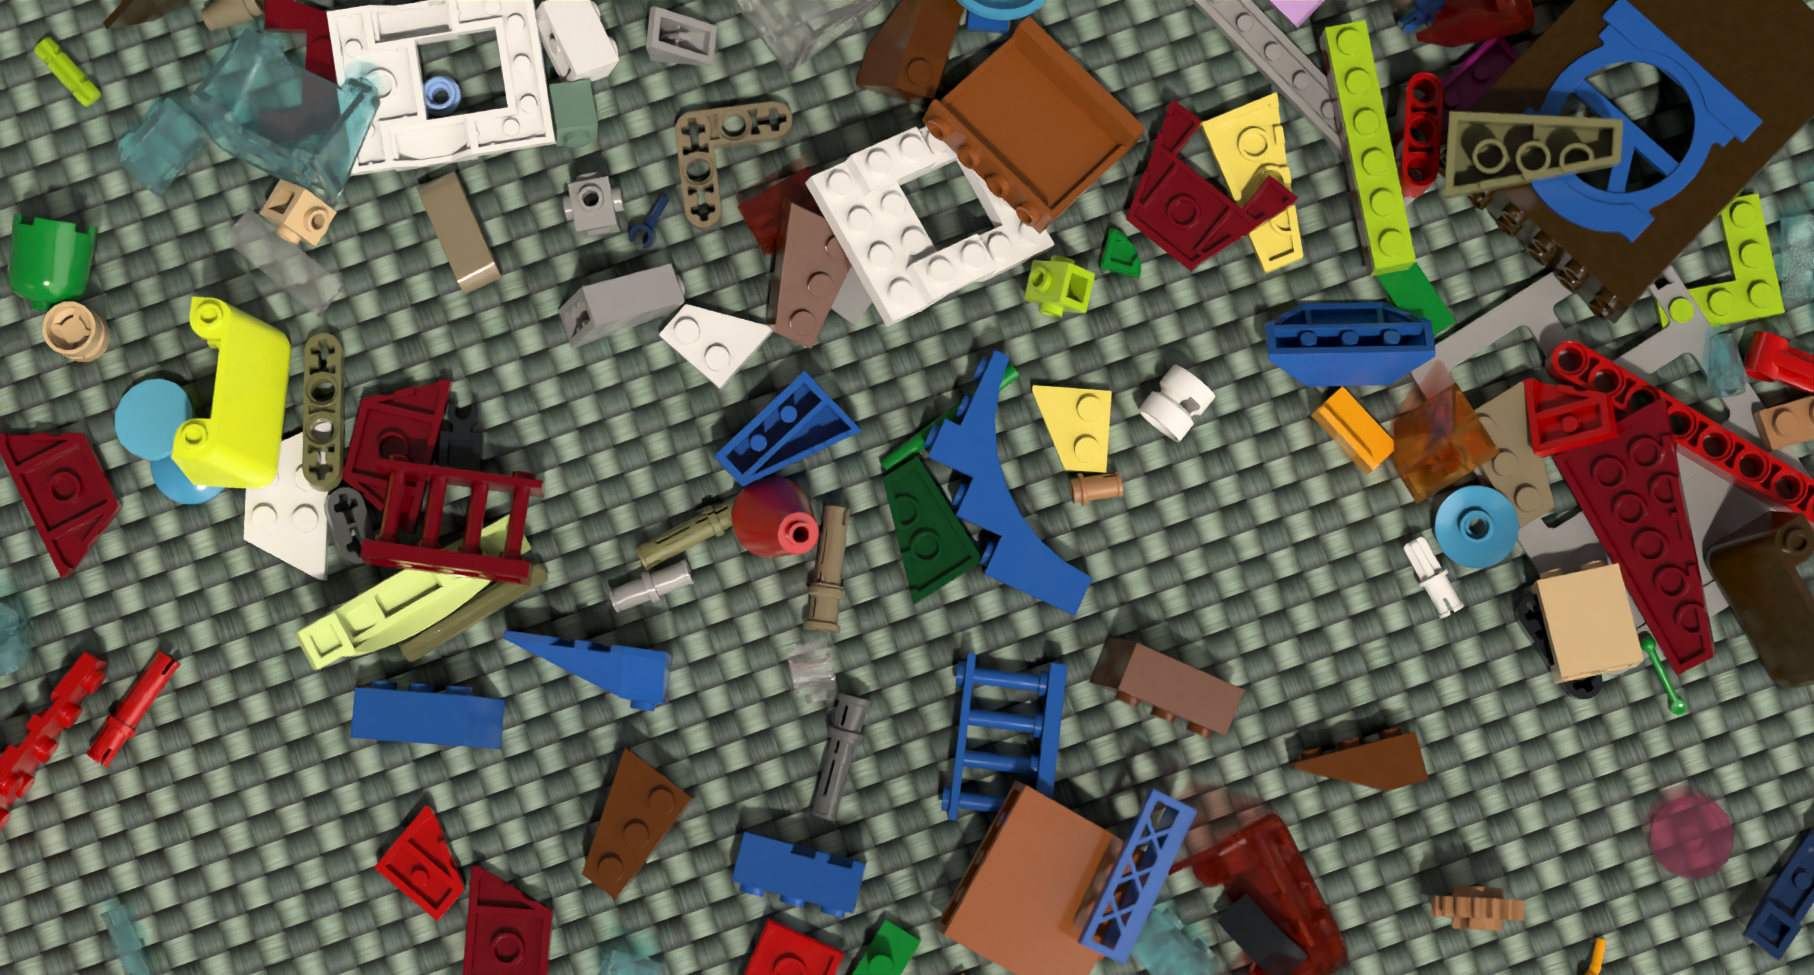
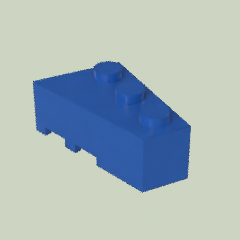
M804 371L713 458L743 487L862 430Z
M372 681L371 689L355 688L350 738L501 749L505 700L471 696L472 688L446 686V694L434 693V685L409 683L408 691L396 690V682Z
M745 831L732 881L741 883L739 891L763 897L764 891L767 890L781 894L780 902L804 907V903L807 901L821 905L820 912L844 918L845 912L853 914L855 911L867 862Z

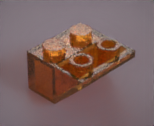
M1457 383L1452 384L1393 422L1395 470L1416 504L1500 454L1497 446Z

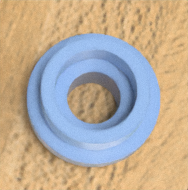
M434 76L423 84L427 112L429 114L444 117L452 114L459 107L461 91L456 82L451 78ZM439 91H446L448 99L444 103H436L434 101L435 94Z

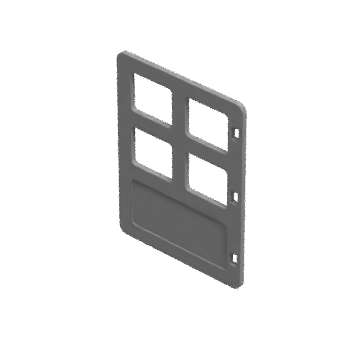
M1670 266L1663 273L1669 284L1659 290L1653 284L1648 289L1653 299L1658 301L1669 318L1668 326L1612 362L1643 379L1678 356L1689 354L1728 412L1727 419L1719 425L1766 452L1753 416L1754 413L1766 408L1673 267ZM1555 270L1436 344L1435 357L1410 372L1412 380L1481 486L1489 487L1451 427V424L1472 411L1452 382L1450 371L1518 327H1525L1529 330L1546 357L1559 344L1565 341H1572L1553 311L1556 303L1572 294L1558 281L1557 275L1559 273ZM1685 298L1694 306V315L1686 323H1677L1669 316V306L1676 299ZM1568 352L1559 353L1558 363L1560 367L1565 371L1573 372L1576 368L1574 356ZM1724 369H1726L1740 390L1729 397L1715 377ZM1604 373L1595 374L1594 384L1596 388L1603 393H1609L1612 388L1610 377ZM1615 416L1616 422L1622 420V419L1618 418L1617 416ZM1711 436L1704 438L1703 448L1705 452L1712 457H1716L1720 451L1718 441ZM1791 447L1769 452L1772 456L1810 477ZM1676 452L1709 618H1711L1729 605L1706 564V557L1710 547L1762 514L1776 510ZM1743 457L1740 460L1739 469L1745 477L1753 478L1756 472L1754 462L1747 457ZM1779 478L1776 483V491L1781 498L1788 500L1792 494L1786 485L1788 481ZM1813 503V506H1812V512H1813V514H1814V503ZM1583 510L1555 528H1548L1541 517H1538L1519 529L1517 542L1539 576L1543 572L1561 568L1564 569L1565 574L1581 571V565L1597 560H1605L1606 566L1613 564ZM1625 586L1639 643L1643 637L1650 636L1656 641L1655 651L1657 652L1661 647ZM1642 651L1644 659L1649 657L1647 652ZM1628 669L1610 672L1606 674L1618 675L1625 672Z

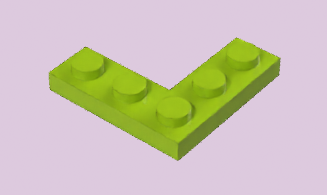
M1759 194L1736 197L1718 216L1732 281L1688 289L1712 328L1785 313ZM1685 298L1676 299L1669 306V316L1677 323H1686L1694 315L1693 304ZM1653 299L1659 329L1662 331L1668 326L1669 318L1658 301Z

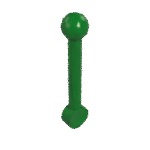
M1650 636L1643 637L1640 641L1641 650L1648 653L1670 699L1669 710L1676 715L1684 714L1687 710V703L1678 698L1655 651L1656 641Z

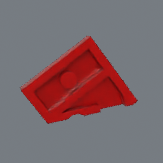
M1532 378L1523 379L1533 453L1541 458L1618 437L1613 400L1606 393L1592 390H1577L1572 386L1562 384L1557 386L1542 383Z
M429 805L423 808L374 866L377 871L436 921L442 919L467 889L434 809Z

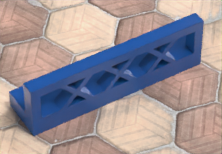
M1149 788L1077 941L1078 943L1125 965L1197 813L1196 809L1153 788ZM1159 801L1167 806L1154 831L1150 815L1156 802ZM1144 828H1146L1147 834L1141 836ZM1150 841L1136 869L1131 855L1136 845ZM1126 866H1127L1129 872L1123 874V872H1124V870H1125V868H1126ZM1132 879L1118 908L1113 893L1118 884ZM1109 904L1111 911L1104 913ZM1114 918L1102 944L1092 940L1099 923Z

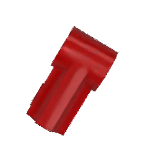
M1754 331L1740 369L1741 372L1760 381L1769 383L1777 381L1814 396V355L1789 346L1790 342L1778 335L1765 331Z

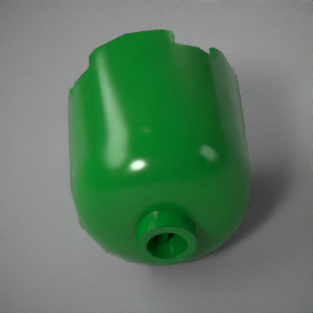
M14 214L7 272L8 284L11 290L18 297L31 300L30 309L49 311L59 303L79 301L85 294L88 286L98 227L87 226L86 234L76 232L77 224L34 217L33 225L25 224L26 216Z

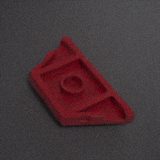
M443 379L439 380L438 383L421 387H409L397 390L391 394H379L362 398L342 479L381 512L384 511L389 477L379 475L375 467L376 458L388 460V455L397 454L411 457L413 463L433 466L453 386L451 380ZM406 479L398 526L406 533L415 535L428 482Z
M0 434V453L60 577L67 578L72 575L123 507L87 434Z
M473 865L463 975H549L554 910L482 866Z

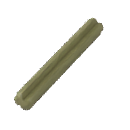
M538 560L531 562L533 572L530 586L497 582L475 595L440 621L400 641L399 647L402 654L409 662H414L548 580L544 567Z

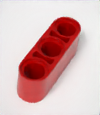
M1419 72L1414 75L1401 90L1397 99L1394 157L1402 196L1407 198H1416L1422 195L1435 181L1439 172V142L1441 140L1444 91L1440 79L1428 72ZM1418 89L1423 91L1428 97V102L1418 101L1414 97L1412 90ZM1415 128L1423 132L1426 142L1416 141L1411 136L1410 129ZM1407 168L1419 170L1423 176V182H1417L1410 178Z

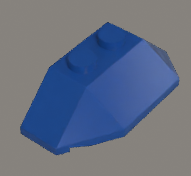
M1385 302L1302 303L1285 312L1276 320L1265 323L1268 360L1306 387L1390 385L1434 358L1436 354L1431 320L1424 317L1417 318L1408 311Z

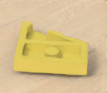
M1033 385V398L1039 407L1063 470L1068 472L1106 474L1112 391Z

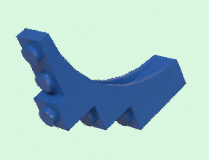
M995 350L991 359L985 356L982 357L973 378L980 381L974 397L966 393L956 416L963 419L961 425L947 419L944 420L942 427L933 424L924 444V447L931 450L927 458L972 478L969 485L961 483L952 505L959 508L955 515L956 517L1000 536L997 543L989 541L980 561V564L986 566L983 574L1071 615H1076L1092 577L1062 560L1037 537L1019 513L1005 484L997 454L995 417L999 388L1010 357Z

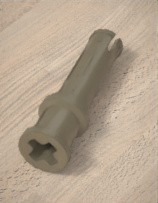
M824 506L815 583H811V586L808 587L811 602L808 620L803 623L804 629L825 633H840L841 626L837 624L840 599L845 597L844 587L840 586L847 527L851 512L848 508Z

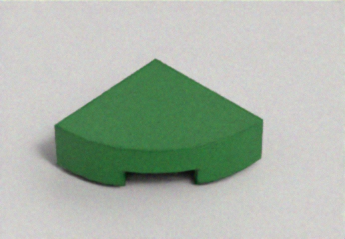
M1110 228L1100 269L1139 279L1141 260L1136 248L1125 234Z

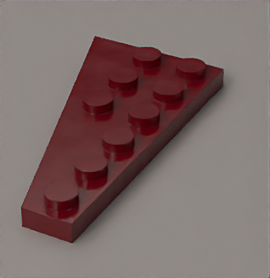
M1664 396L1616 422L1618 437L1561 452L1554 456L1553 459L1612 563H1619L1625 586L1676 675H1679L1713 658L1716 655V649Z

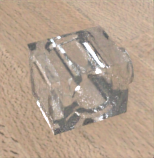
M824 639L785 648L796 697H806L807 704L831 699L830 691L837 690L838 686L827 640Z

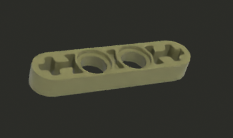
M329 333L315 334L309 338L304 349L302 470L309 485L321 492L331 491L336 488L343 477L345 355L338 339ZM328 345L331 352H334V354L327 356L329 372H322V363L318 355H315V353L322 351V346ZM321 383H330L335 387L334 396L326 402H318L313 398L315 387ZM321 422H330L335 428L333 436L323 442L313 439L312 432L314 427ZM317 451L325 452V461L328 467L333 470V472L326 473L324 480H319L316 473H313L314 470H319L321 466V457Z

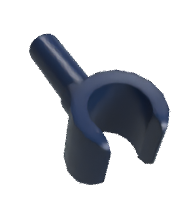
M660 195L644 223L637 224L630 229L628 234L630 242L634 241L638 231L645 229L648 233V240L643 248L652 247L656 240L654 228L669 202L667 197Z

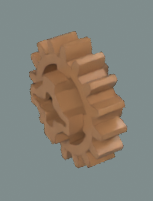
M1452 886V896H1432L1431 916L1451 917V928L1503 931V920L1524 921V900L1504 899V888Z

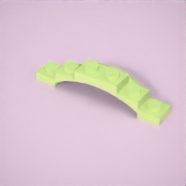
M510 513L482 528L479 549L483 550V555L499 557V553L504 552ZM525 535L523 536L521 555L532 549ZM464 537L441 550L457 552L458 547L463 546ZM402 569L359 593L353 599L327 612L325 616L294 632V635L313 670H318L341 656L350 657L374 652L421 632L462 606L491 581Z

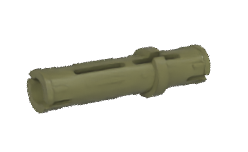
M738 495L713 508L709 505L703 508V513L695 516L693 519L634 547L645 570H649L660 562L714 535L717 538L724 535V530L733 525L731 512Z

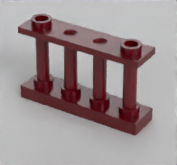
M397 454L388 455V460L376 458L375 467L379 475L389 477L380 534L375 536L374 541L365 539L362 541L360 556L365 564L519 585H531L533 569L530 561H524L525 556L521 555L529 498L530 496L544 498L545 495L543 480H537V475L525 471H513L512 476L417 464L413 463L411 457ZM406 479L431 482L421 541L416 542V546L399 544L400 539L396 538ZM447 485L472 488L463 546H459L457 552L441 550V545L438 544ZM488 490L513 493L504 552L499 553V557L483 555V550L479 549Z

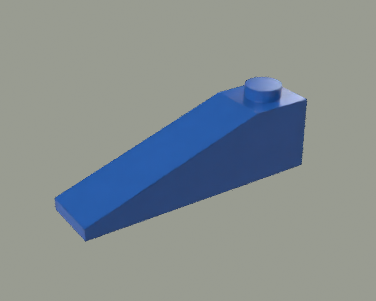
M505 631L504 633L505 640L620 698L631 700L630 708L655 712L656 704L666 705L673 656L667 652L612 644L609 647L589 641H567L557 637Z

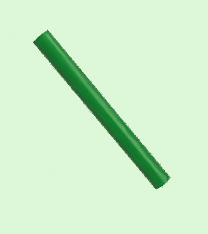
M1008 364L999 392L1020 377L1011 364ZM975 389V390H974L973 392H971L969 395H971V396L974 397V394H975V392H976L977 389ZM963 399L882 459L880 464L884 470L890 474L926 448L924 444L933 424L942 427L945 419L956 424L963 420L956 416Z

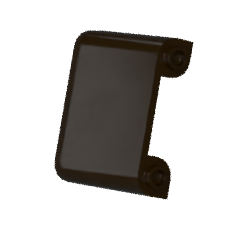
M1768 511L1714 543L1707 553L1706 564L1771 680L1781 687L1796 689L1814 684V599L1796 569V566L1806 561L1814 553V530L1804 513Z

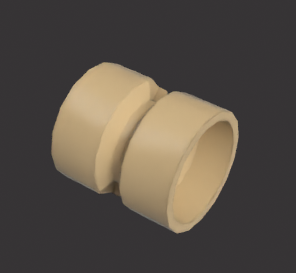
M75 301L62 302L53 306L46 313L42 323V334L46 343L54 351L77 362H90L99 358L107 350L110 343V329L107 321L100 314Z

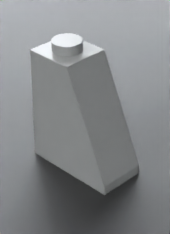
M670 263L581 287L558 310L571 348L671 314L685 302L684 285L681 278L675 274Z

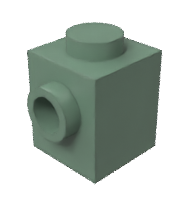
M590 79L549 84L556 146L567 145L570 148H579L588 145L590 142H596L598 121Z

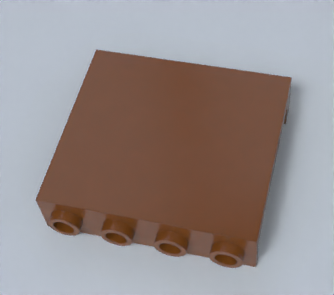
M1029 16L1017 26L1012 37L942 100L938 101L935 99L922 119L927 125L929 132L936 139L944 141L957 154L959 161L966 168L973 169L986 182L988 189L995 196L1003 198L1016 211L1018 218L1025 225L1033 227L1039 234L1129 152L1146 130L1128 110Z
M1015 781L935 929L1016 975H1089L1096 961H1101L1105 955L1081 945L1077 941L1124 844V840L1027 785ZM1135 847L1131 855L1136 869L1145 853ZM1126 866V868H1125L1123 874L1129 872L1127 866ZM1132 879L1118 884L1113 893L1118 908ZM1109 904L1104 913L1111 911ZM1114 918L1099 923L1092 940L1102 944Z

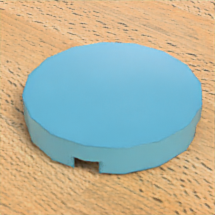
M165 379L145 380L133 386L121 398L115 412V431L120 443L133 455L148 461H159V459L167 456L171 458L177 429L182 423L190 419H197L198 417L195 415V403L192 397L178 384Z

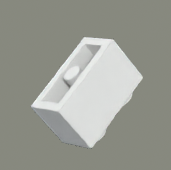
M547 0L541 2L536 10L540 39L561 82L588 79L592 82L607 77L619 62L618 49L614 40L607 36L601 24L600 12L595 2L592 0Z

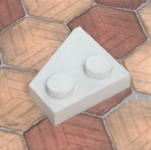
M686 304L660 332L659 336L718 389L722 390L773 333V330L764 324Z

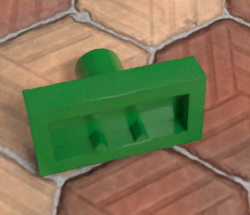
M885 919L852 975H901L921 940Z

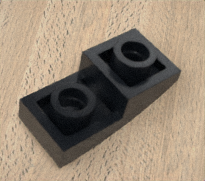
M1247 890L1217 918V922L1268 975H1290L1308 957V950L1277 923V917Z

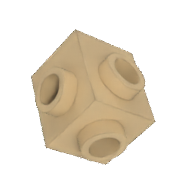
M280 179L259 214L278 227L275 233L285 241L296 246L299 241H303L316 247L321 237L326 233L336 211L323 202L326 195L308 184H304L301 187Z

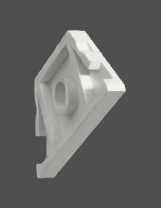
M330 422L316 425L312 432L313 439L321 442L329 440L334 434V425ZM303 432L281 442L279 468L274 481L264 488L246 489L244 540L318 580L327 581L330 528L324 512V503L331 491H317L305 479L302 470ZM317 451L321 457V466L319 470H314L313 473H316L319 480H324L326 473L332 472V469L328 467L325 461V452Z

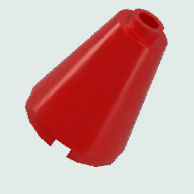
M768 476L746 485L735 499L731 519L739 543L754 555L763 558L797 555L809 551L816 544L819 529L810 500L805 491L795 482L779 476Z

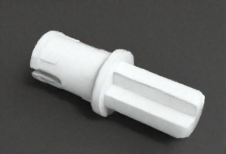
M1422 536L1408 542L1404 546V552L1420 579L1418 586H1424L1439 613L1440 619L1451 615L1443 600L1444 598H1447L1454 612L1463 608L1464 604L1458 598L1446 576L1449 572L1448 569H1442L1426 538Z

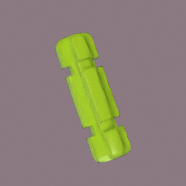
M47 37L35 46L34 53L45 64H48L47 67L68 90L73 92V95L81 104L89 107L100 98V90L90 80H87L88 77L67 54L62 52V49L54 40Z

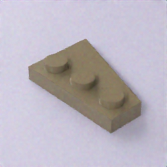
M1523 380L1451 424V427L1489 487L1506 496L1514 506L1519 520V529L1555 507L1543 458L1533 453Z

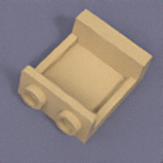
M1597 560L1585 563L1580 566L1581 571L1565 574L1563 568L1546 571L1540 574L1541 580H1537L1531 586L1532 593L1538 596L1555 663L1551 667L1554 684L1634 668L1644 661L1619 563L1606 566L1605 560Z

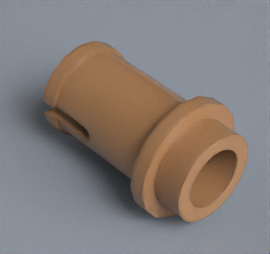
M1119 471L1083 477V474L1080 473L1077 474L1076 478L1069 480L1073 504L1081 503L1082 506H1087V501L1123 497V485Z

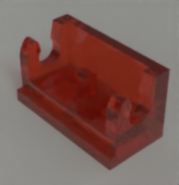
M809 167L802 169L737 207L764 257L777 250V235L780 231L782 216V196L822 213L805 184L813 176Z

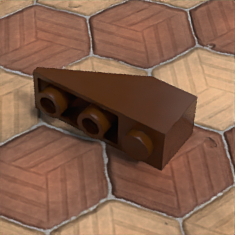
M1402 726L1379 731L1380 740L1365 744L1362 736L1337 742L1339 751L1323 754L1322 747L1299 752L1297 753L1299 761L1289 763L1291 770L1381 791H1389L1429 780L1416 732L1404 733Z

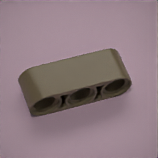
M455 171L417 187L421 201L463 293L467 294L502 278L496 260Z

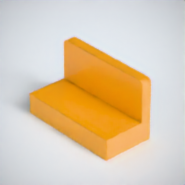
M1343 386L1311 414L1312 418L1366 476L1399 447Z

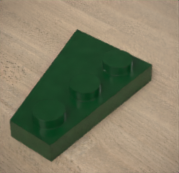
M918 456L883 477L913 605H916L978 566L982 559Z

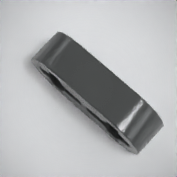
M349 487L339 488L331 492L325 499V516L340 558L349 564H362L364 561L361 557H358L355 551L348 552L347 544L352 542L349 529H354L358 540L374 541L375 534L360 493ZM339 495H343L345 501L352 500L354 503V508L349 510L351 524H347L343 512L336 513L334 510V505L339 503Z

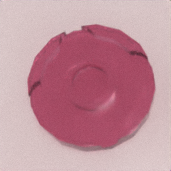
M1679 796L1666 801L1654 813L1651 820L1648 844L1654 859L1665 871L1682 878H1703L1716 873L1728 861L1734 847V829L1728 815L1717 803L1702 796Z

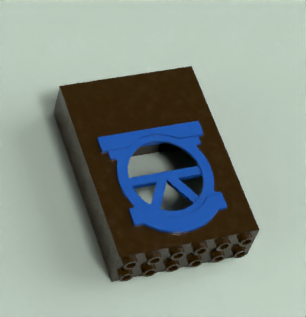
M1575 0L1467 112L1560 116L1569 94H1572L1598 118L1623 119L1621 162L1618 166L1612 167L1607 190L1602 191L1594 188L1573 174L1465 196L1478 209L1484 210L1486 208L1497 218L1495 221L1497 226L1511 238L1517 236L1528 246L1526 248L1527 253L1537 263L1541 265L1547 263L1559 273L1557 279L1561 285L1572 293L1578 291L1589 301L1587 306L1594 315L1603 321L1609 319L1615 325L1814 117V10L1802 0ZM1622 62H1639L1653 65L1670 77L1688 95L1694 114L1692 141L1681 164L1674 160L1584 78L1600 68ZM1448 132L1439 142L1440 159L1438 173L1444 179L1446 176ZM1635 150L1661 173L1665 179L1647 189L1627 193L1625 186L1633 151Z

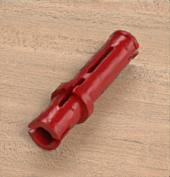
M158 650L156 656L115 714L109 713L105 719L107 725L91 748L86 751V754L96 762H101V765L109 768L110 763L128 737L134 738L138 732L135 729L181 664Z

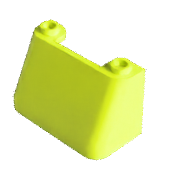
M192 297L189 316L190 325L195 334L207 340L210 348L219 349L211 419H190L181 424L174 437L172 459L194 486L246 489L264 488L274 481L279 468L292 356L291 344L286 335L278 328L222 300Z

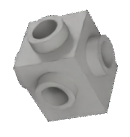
M601 173L583 174L577 177V182L568 183L570 196L563 197L564 210L567 221L574 220L575 229L580 239L621 232L617 212L624 211L620 186L613 188L609 177H601ZM598 201L596 205L589 206L592 202Z

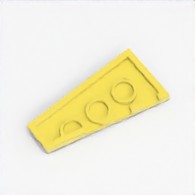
M1277 92L1203 122L1201 126L1232 201L1240 208L1244 207L1269 175L1292 192L1290 170L1287 165L1284 147L1283 127L1281 126L1278 110ZM1295 205L1247 235L1264 275L1303 258Z

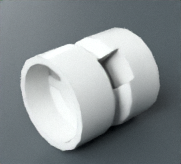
M1174 364L1159 383L1161 391H1152L1138 411L1161 433L1176 442H1180L1194 424L1192 416L1201 415L1216 396L1192 373Z

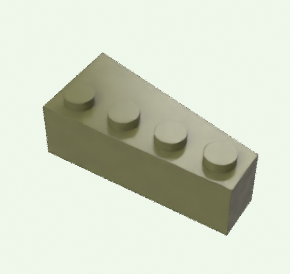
M1450 111L1444 199L1618 166L1621 162L1623 119Z

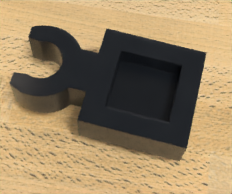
M450 403L447 415L453 424V432L441 431L438 466L482 472L484 435L482 433H473V427L478 424L481 417L480 408L477 404H472L470 417L461 420L457 416L458 405Z

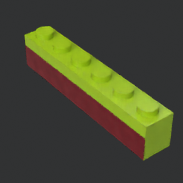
M1366 20L1326 27L1319 38L1368 277L1408 270L1416 262Z

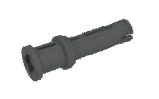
M840 692L836 694V699L839 703L833 725L827 728V737L831 738L813 810L810 813L813 816L837 821V813L847 781L855 745H860V742H863L864 735L861 733L865 714L867 708H872L873 701Z

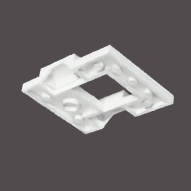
M428 0L396 6L366 5L327 12L351 174L354 176L394 169L396 171H404L478 159V156L557 144L534 0ZM496 30L508 107L429 120L417 45L459 39V35Z
M927 126L921 129L914 127L852 154L845 162L811 176L805 183L887 327L924 310L958 289L973 282H984L1049 251L1055 245L1046 229L1039 234L1033 227L1025 225L1018 218L1016 211L1003 198L995 196L988 189L986 182L973 169L966 168L959 161L957 154L944 141L936 139L929 132ZM957 160L995 228L982 235L977 233L937 252L900 185Z

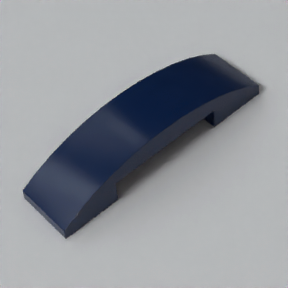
M1814 825L1792 852L1768 887L1743 933V936L1775 960L1782 958L1803 927L1800 925V922L1814 903Z

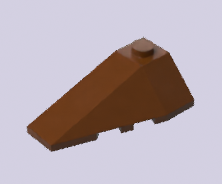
M902 0L868 46L856 87L929 108L931 103L938 97L965 7L956 0Z

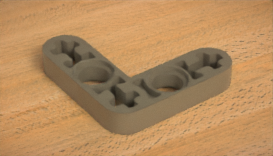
M771 101L692 111L683 114L678 119L675 126V136L684 210L687 220L693 228L699 231H708L714 229L722 219L723 210L715 149L777 142L785 139L793 129V117L786 105ZM778 112L779 118H786V122L780 123V130L772 131L771 126L768 124L757 125L760 134L752 135L753 124L749 114L757 113V122L769 120L770 113ZM738 116L746 122V129L743 134L738 137H730L724 133L723 124L729 117ZM697 122L699 128L705 129V132L700 133L698 136L700 149L703 150L709 147V152L696 151L684 156L685 150L693 151L689 135H683V131L689 130V123ZM704 161L710 166V175L705 181L694 182L688 177L687 170L693 162ZM713 187L714 192H705L708 207L715 208V212L709 213L707 221H701L699 215H692L693 210L699 209L698 194L694 193L689 196V190L704 191Z

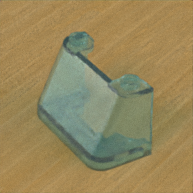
M246 28L187 99L189 105L210 139L223 151L274 177L301 186L323 201L334 203L347 184L381 104L377 95L379 93L378 89L373 83L363 77H358V79L349 77L341 87L290 63L283 53V44L272 34L264 33L262 35Z

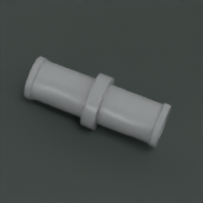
M683 559L676 564L653 573L650 570L641 573L642 577L616 588L608 589V594L615 611L619 614L626 609L649 600L653 603L661 600L662 595L688 584H694L695 581L686 559Z

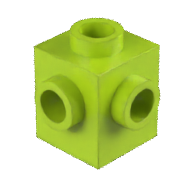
M1052 255L1050 261L1033 260L1024 300L1038 305L1039 313L1051 317L1062 318L1063 312L1086 313L1095 273L1076 266L1074 260L1063 256Z

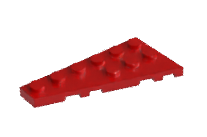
M84 652L53 690L50 700L54 702L49 709L44 708L38 714H34L25 725L27 729L25 740L16 747L10 744L0 756V831L11 817V812L8 810L17 797L20 799L24 797L33 786L35 778L32 775L41 762L43 764L48 762L59 746L56 739L65 727L67 729L72 727L80 717L83 710L80 704L88 693H95L105 680L106 673L103 671L109 662L97 654Z

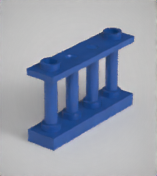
M973 653L967 654L966 662L958 661L956 686L963 687L953 782L952 786L944 785L941 805L942 811H949L948 820L957 821L958 808L998 813L1006 797L960 792L963 767L1029 774V779H1036L1035 791L1052 800L1067 674L1066 664L1050 663L1048 672L1041 671L1040 675L977 668L975 667L976 654ZM973 684L1038 691V696H1045L1044 713L1036 712V716L970 709ZM968 725L1033 733V737L1041 738L1039 754H1031V758L965 750Z

